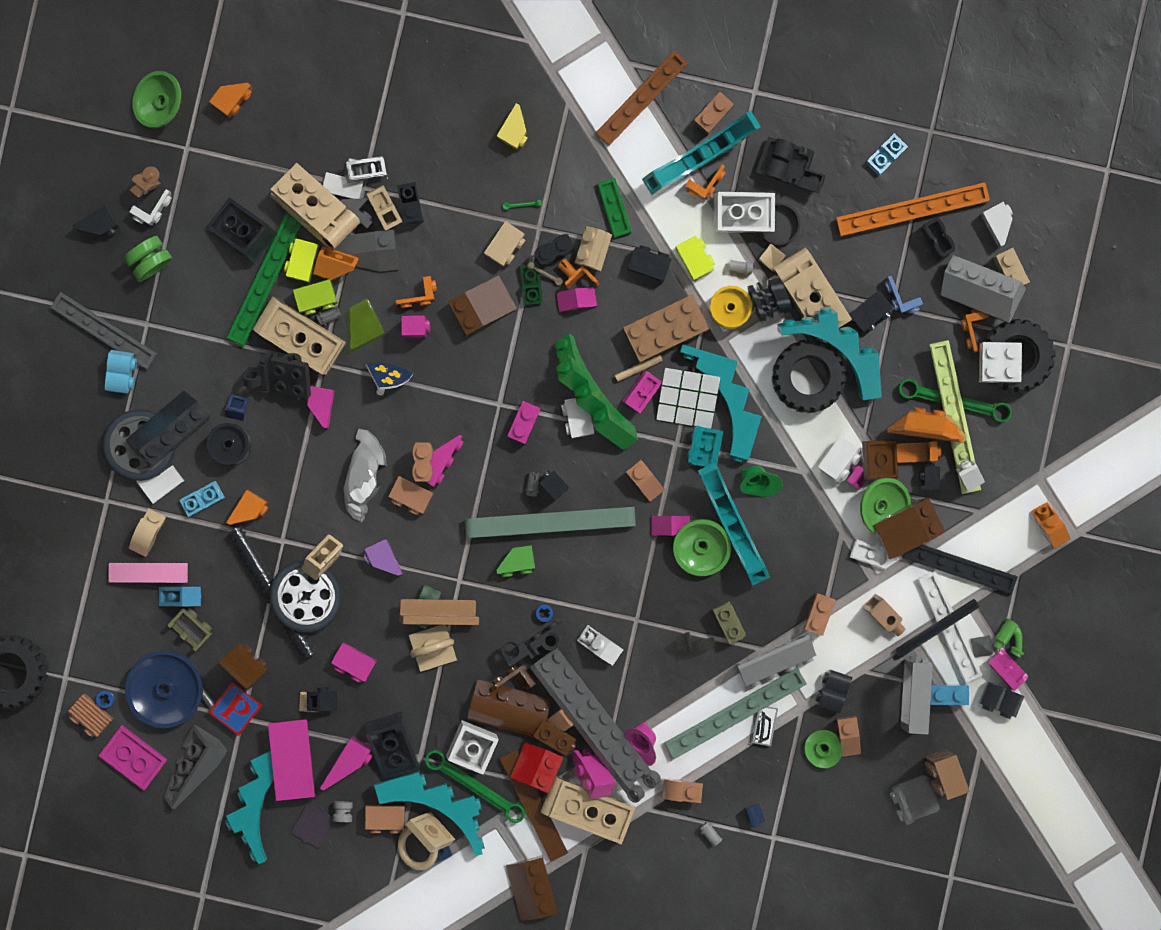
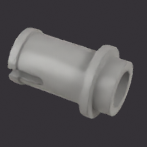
M730 260L729 272L745 273L748 276V274H752L753 263H749L750 261Z
M707 821L699 827L700 834H703L714 847L722 841V838L713 829V824H709Z

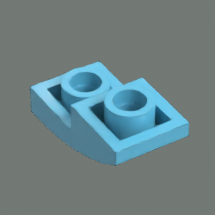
M894 133L866 161V164L880 176L908 146Z
M214 481L179 501L187 516L190 517L225 497L217 482Z

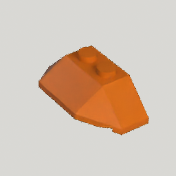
M914 408V410L908 412L887 430L888 433L964 443L967 437L952 417L945 414V411L934 410L931 413L926 412L925 408Z

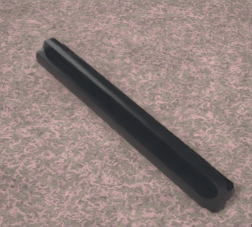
M972 599L897 647L896 653L900 658L977 610L980 607L978 602Z

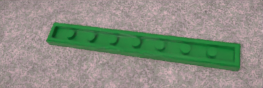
M288 212L285 214L277 231L278 234L275 236L227 336V339L244 347L289 255L290 245L292 242H295L302 227V224Z

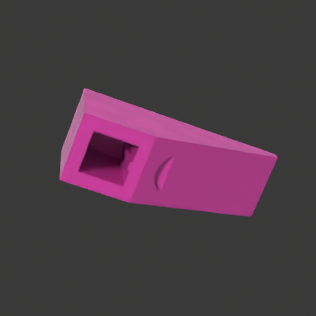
M458 435L433 452V458L430 462L433 468V476L431 481L427 482L434 487L436 484L440 485L445 476L442 474L445 467L449 468L454 461L453 453L455 450L459 451L464 443L461 440V435Z

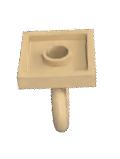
M439 625L409 635L413 647L410 656L412 658L416 657L420 672L457 660L453 648L454 640L450 638L446 625Z
M430 811L408 821L407 827L399 836L398 851L404 863L410 868L425 870L436 861L438 850L451 845L455 838ZM411 833L430 852L428 859L424 862H416L407 854L405 843Z

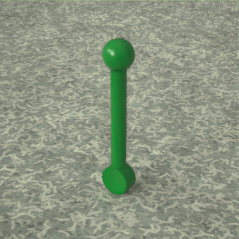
M539 199L536 202L516 204L505 202L503 209L509 210L510 208L525 206L541 207L543 203Z

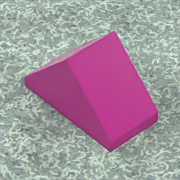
M594 287L575 288L556 293L559 312L597 307Z
M652 516V535H677L678 531L690 522V516Z

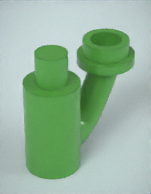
M1007 618L995 637L997 641L994 647L1000 650L1003 644L1007 645L1012 635H1014L1015 647L1012 646L1010 652L1020 658L1024 655L1022 652V632L1018 624Z

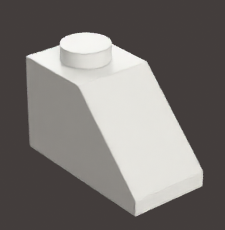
M1004 202L981 214L998 248L1005 245L1012 222V210Z

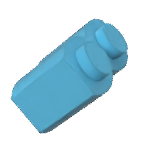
M111 350L108 353L105 390L128 393L130 389L134 388L135 377H132V370L135 371L137 359H134V353Z

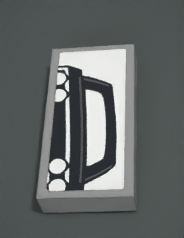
M766 707L757 712L752 743L771 746L778 708Z

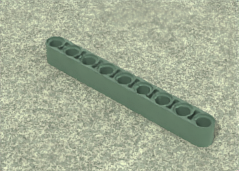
M635 507L464 519L466 538L636 526Z

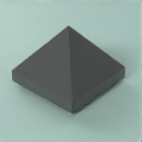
M990 635L971 638L974 657L993 654Z

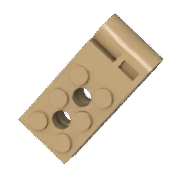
M298 163L270 189V197L326 247L328 246L333 250L360 224L359 218L352 211L346 209V206ZM294 191H300L302 193L296 194L294 193ZM313 203L316 206L311 207L308 204Z
M806 247L773 267L775 274L780 276L787 294L802 318L813 317L815 319L814 311H820V308L831 307V309L838 313L839 328L852 320ZM810 294H817L819 302H811ZM815 336L817 341L821 340V338Z
M273 296L253 327L255 332L287 353L299 354L302 362L308 363L309 367L322 375H327L347 343ZM302 333L306 336L304 343L299 341V336ZM318 343L322 346V351L319 354L315 351V346Z
M555 776L540 812L622 845L635 811V806L610 796L590 799L583 786ZM588 808H597V814L589 816L587 814ZM606 815H615V820L612 823L606 822Z

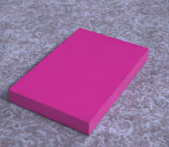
M121 725L98 755L143 791L146 790L168 761L167 758L123 725Z

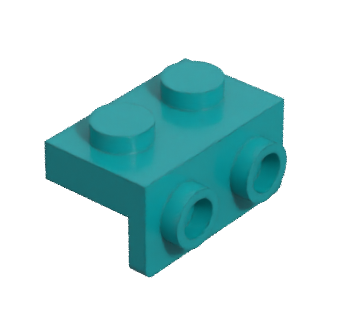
M695 426V430H693L691 435V448L687 454L688 463L702 467L713 463L717 465L724 431Z

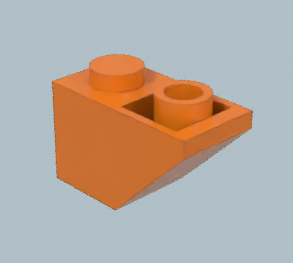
M249 83L221 86L209 102L230 118L239 112L241 108L239 105L242 101L249 99L252 94V86Z
M1048 502L1031 511L1045 538L1054 549L1071 540L1065 524Z

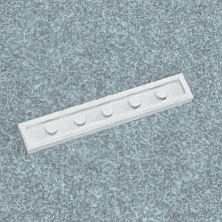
M935 571L917 579L936 622L954 612ZM959 622L942 631L941 633L964 683L966 684L982 677L983 675Z

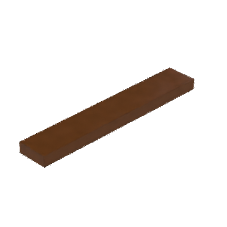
M517 749L500 757L509 778L519 757ZM510 778L550 861L552 862L568 854L551 817L540 812L543 801L538 791Z

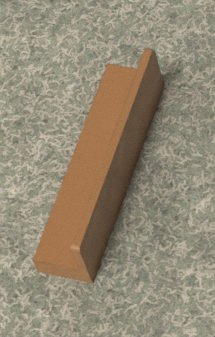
M400 600L399 622L402 624L479 625V617L475 616V600Z

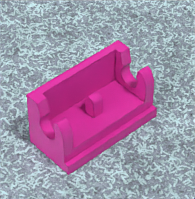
M644 370L621 401L630 406L634 411L641 413L662 382Z
M1003 648L986 661L1013 691L1028 679V675Z

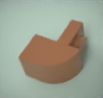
M664 778L662 798L672 801L701 803L703 783Z

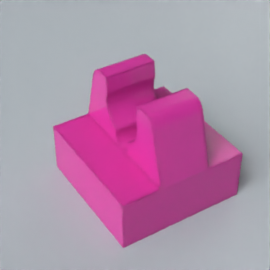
M853 465L851 469L854 472L848 475L846 479L853 487L860 490L866 482L864 480V469L859 465Z

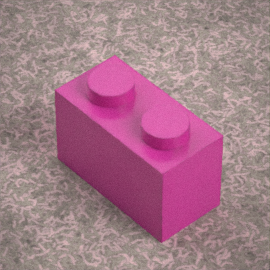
M402 316V336L404 338H427V333L431 332V326L425 316Z
M523 401L508 437L526 444L541 408Z
M343 642L331 663L335 665V670L343 674L345 671L350 673V678L360 683L368 679L377 660Z

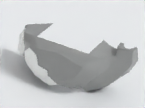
M358 429L356 440L361 443L353 452L343 489L347 512L353 519L362 523L365 519V514L368 512L366 504L380 489V487L376 488L378 465L387 466L385 452L377 438L368 430Z

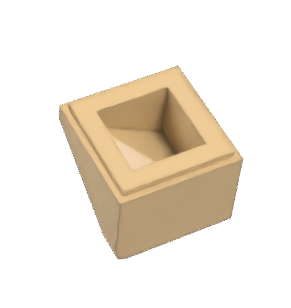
M770 244L759 258V261L774 272L773 267L781 263L786 255Z

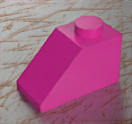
M310 386L311 396L305 399V401L308 402V407L323 428L329 429L335 391Z

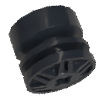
M778 274L766 279L767 288L765 289L760 282H757L758 292H756L753 285L747 286L753 312L761 323L767 322L765 313H767L770 320L774 319V309H776L780 316L793 311L784 284Z

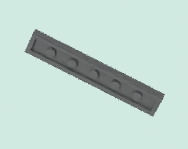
M62 292L59 293L50 307L116 351L134 353V359H137V364L146 370L149 369L158 355Z

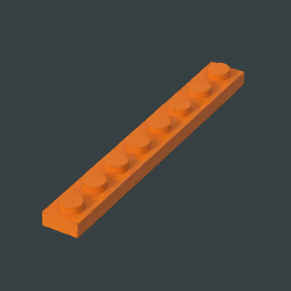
M986 182L836 217L841 237L986 203L990 199Z

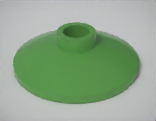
M816 731L806 740V757L816 767L830 768L836 765L842 757L843 746L841 741L831 731ZM827 745L828 751H824L822 746Z

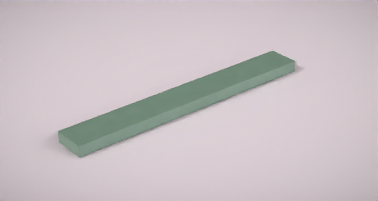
M797 667L664 742L674 760L802 688L807 683Z

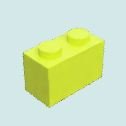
M696 235L675 247L693 281L714 270L713 265H715L712 256H707L704 251L706 245L702 238L698 239Z
M295 239V243L292 242L289 249L291 254L290 261H286L284 272H287L286 276L310 283L319 245Z

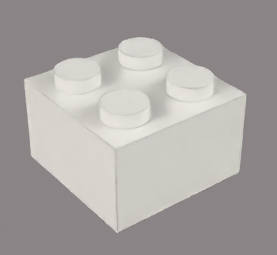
M980 343L979 382H1021L1022 343Z
M461 720L446 754L448 761L484 774L499 740L497 734Z

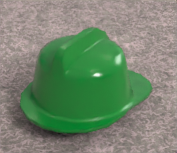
M752 466L741 470L742 481L740 483V490L745 494L769 497L777 494L782 489V479L775 474L767 473L760 466Z

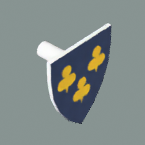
M366 363V367L377 386L376 393L378 395H383L385 389L396 388L405 384L413 376L412 372L395 365Z

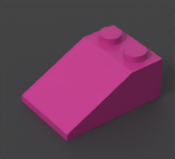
M353 736L320 789L324 791L359 769L363 764L367 765L373 756L371 747Z

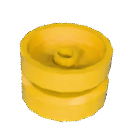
M729 285L720 288L715 292L710 302L709 311L711 318L718 326L724 329L733 330L741 327L747 322L752 313L750 296L744 289L738 286ZM728 304L734 305V310H728Z

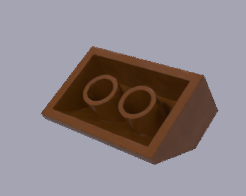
M543 855L506 865L520 921L558 914Z

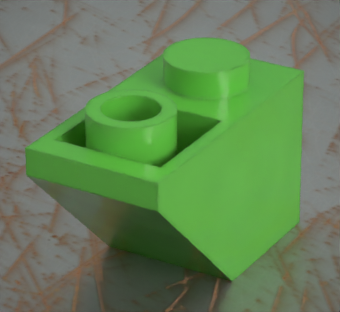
M532 545L512 548L496 570L497 574L506 577L513 576L514 571H520L521 574L532 573V569L535 568Z

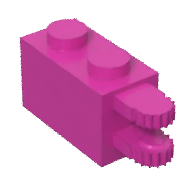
M583 749L582 755L578 750H574L572 752V759L576 765L574 769L575 775L579 778L588 797L592 799L610 796L615 781L599 757L592 755L589 749Z

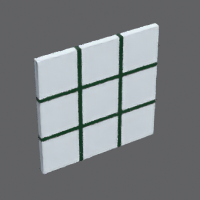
M665 368L656 420L711 429L720 377Z

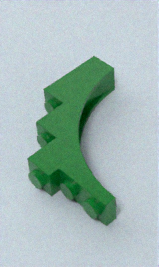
M568 333L555 343L559 365L556 366L559 381L574 391L577 405L592 416L595 430L625 450L638 441L635 426L624 418L601 392L579 354L574 337Z

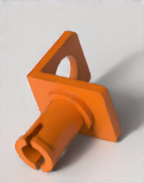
M567 259L562 260L563 264L560 262L557 266L568 277V280L564 283L568 289L584 274L597 286L600 285L597 279L584 266L576 270Z

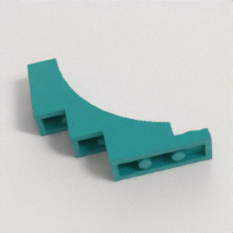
M682 345L680 353L684 354L683 358L693 361L694 358H698L695 369L705 375L720 377L718 390L727 405L732 424V444L729 456H733L732 460L744 463V460L748 461L762 416L743 411L750 388L732 383L738 361Z

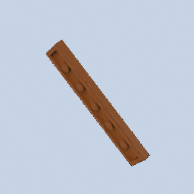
M674 50L595 134L610 146L688 63Z

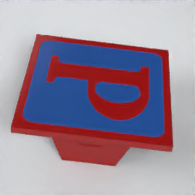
M232 682L208 713L239 736L263 705Z

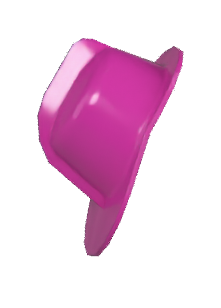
M646 722L641 723L635 728H628L625 731L626 739L647 766H652L656 762L654 750L656 734L648 727Z

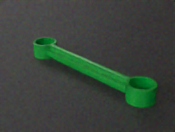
M904 380L898 387L900 396L905 399L918 397L942 403L940 391L918 386L914 380ZM911 382L914 384L915 392L913 395L906 396L902 392V385L904 383ZM961 397L963 409L992 416L997 422H1005L1011 417L1012 410L1006 403L993 405ZM1005 406L1007 408L1008 415L1005 419L1000 420L996 417V407Z
M435 749L427 754L426 765L430 769H440L505 812L510 822L519 823L524 819L525 808L522 804L517 802L510 803L447 761L442 751ZM438 753L442 757V763L439 766L431 765L428 761L429 755ZM518 806L522 810V816L519 819L510 818L508 813L511 807Z

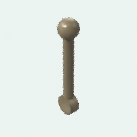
M533 262L528 263V269H534L550 278L556 285L562 284L563 280L561 278H556L541 270Z

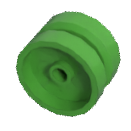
M158 236L145 240L123 257V261L128 268L136 267L132 274L138 282L155 275L173 260L167 250H161L163 243Z

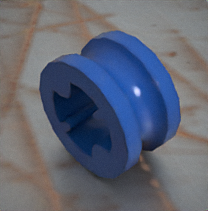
M541 605L536 610V616L538 620L547 622L552 618L553 610L548 605ZM541 608L543 610H545L546 608L549 609L550 612H548V614H550V616L548 618H541L539 616V614H541L539 613Z
M102 691L96 697V703L101 708H108L115 701L114 695L110 691ZM105 694H107L110 703H105L104 705L102 704L101 696H106Z

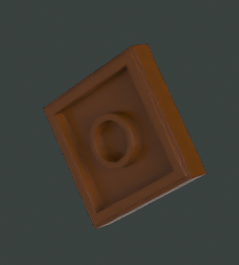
M896 440L862 441L864 480L898 478Z

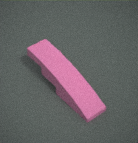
M109 563V582L187 583L188 563Z

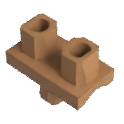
M150 166L145 168L143 173L134 175L132 181L135 184L130 191L137 197H141L142 194L146 195L150 190L158 188L161 184L157 181L159 179V171L155 167Z

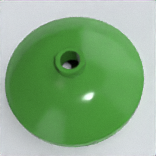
M155 71L146 75L137 85L133 95L135 117L141 124L150 128H159L169 123L176 115L181 103V88L177 79L164 71Z
M881 478L872 482L863 493L860 503V514L865 526L871 532L877 534L873 526L875 523L911 504L909 492L900 481L892 478Z
M698 519L685 524L678 531L674 540L673 551L675 559L682 569L693 575L708 576L720 571L726 565L731 554V542L722 526L711 520ZM705 542L706 545L704 547H700L699 543Z

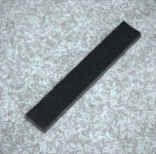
M923 544L903 553L902 556L903 559L1011 595L1018 576Z

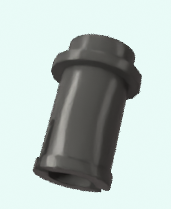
M337 306L323 313L320 311L316 315L321 326H326V323L342 317Z
M528 472L527 489H525L526 496L537 497L538 493H540L538 491L540 473Z

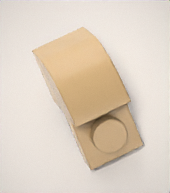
M384 185L367 193L385 231L402 222Z
M148 509L135 529L129 549L146 557L154 545L156 535L164 524L166 517Z

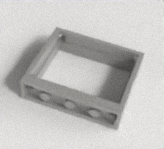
M909 656V660L904 659L900 728L907 733L928 734L933 664L929 663L928 659L919 656Z

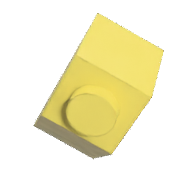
M516 103L499 131L497 139L517 150L519 146H524L528 137H526L527 132L520 105Z

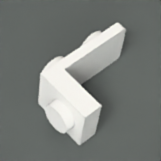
M166 189L150 215L133 206L130 210V213L134 215L133 219L141 224L145 221L151 226L157 223L162 216L161 210L171 202L172 197L170 196L172 193Z

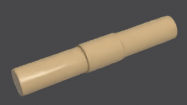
M659 354L616 374L615 377L618 382L662 362V357Z

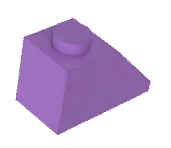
M387 539L365 549L366 553L363 555L368 565L372 564L373 567L398 576L403 574Z

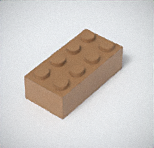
M693 294L623 327V331L639 363L709 330Z
M946 749L925 757L927 762H924L927 773L932 775L933 780L930 782L934 792L936 791V793L947 800L970 792L956 754Z

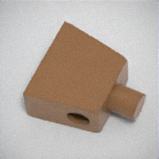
M874 594L862 606L887 632L893 631L896 636H900L906 628L900 623L903 620L902 617L879 595Z

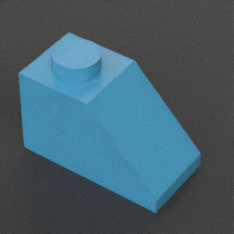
M159 587V606H201V587Z

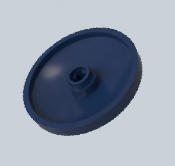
M157 651L142 657L132 667L126 680L125 694L131 711L138 719L153 727L170 728L186 722L197 711L203 697V681L195 664L184 655L173 651Z

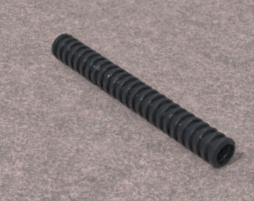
M239 526L230 531L228 536H231V541H234V546L241 553L240 557L244 558L243 562L247 563L246 567L250 568L249 572L253 573L252 577L256 578L255 582L259 583L258 587L262 588L261 592L265 593L264 597L265 599L268 598V604H270V588L274 578L270 577L271 573L267 572L268 568L264 567L265 563L261 562L262 558L258 557L259 553L255 552L256 548L252 547V542H249V536L246 537V531L243 532V526ZM282 597L281 599H282L283 603L286 604V602H285L286 599H285V598L283 599V597ZM286 626L283 627V629L287 630L286 634L290 635L289 639L293 640L292 644L296 645L295 649L299 650L298 654L302 655V661L316 654L317 651L310 644V639L306 638L308 637L307 634L291 630Z

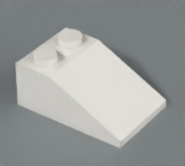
M715 193L714 232H775V193Z

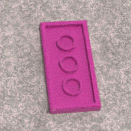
M307 719L269 723L268 729L276 801L315 797Z

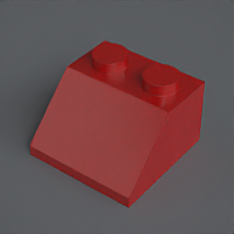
M524 743L510 778L542 793H549L563 757L540 747Z

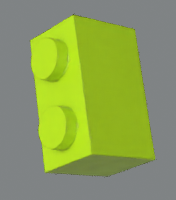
M330 279L293 290L299 312L304 313L305 316L316 313L315 309L322 307L323 310L334 308V304L338 303Z

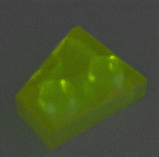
M368 299L350 307V347L352 350L385 334Z

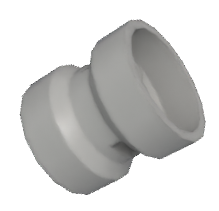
M334 801L335 814L333 815V821L352 822L350 811L353 808V802Z

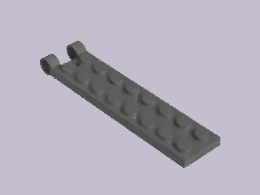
M558 648L547 653L530 667L625 791L631 802L637 803L645 796L644 789L634 784L640 777L643 779L644 784L651 789L661 782L660 775L647 766Z

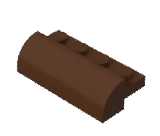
M477 680L467 720L534 737V733L542 720H547L552 699L504 686H499L495 690L490 691L489 688L493 686V683Z

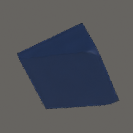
M230 394L225 409V416L243 421L249 398Z
M758 803L746 807L745 810L752 827H756L764 822L765 819Z

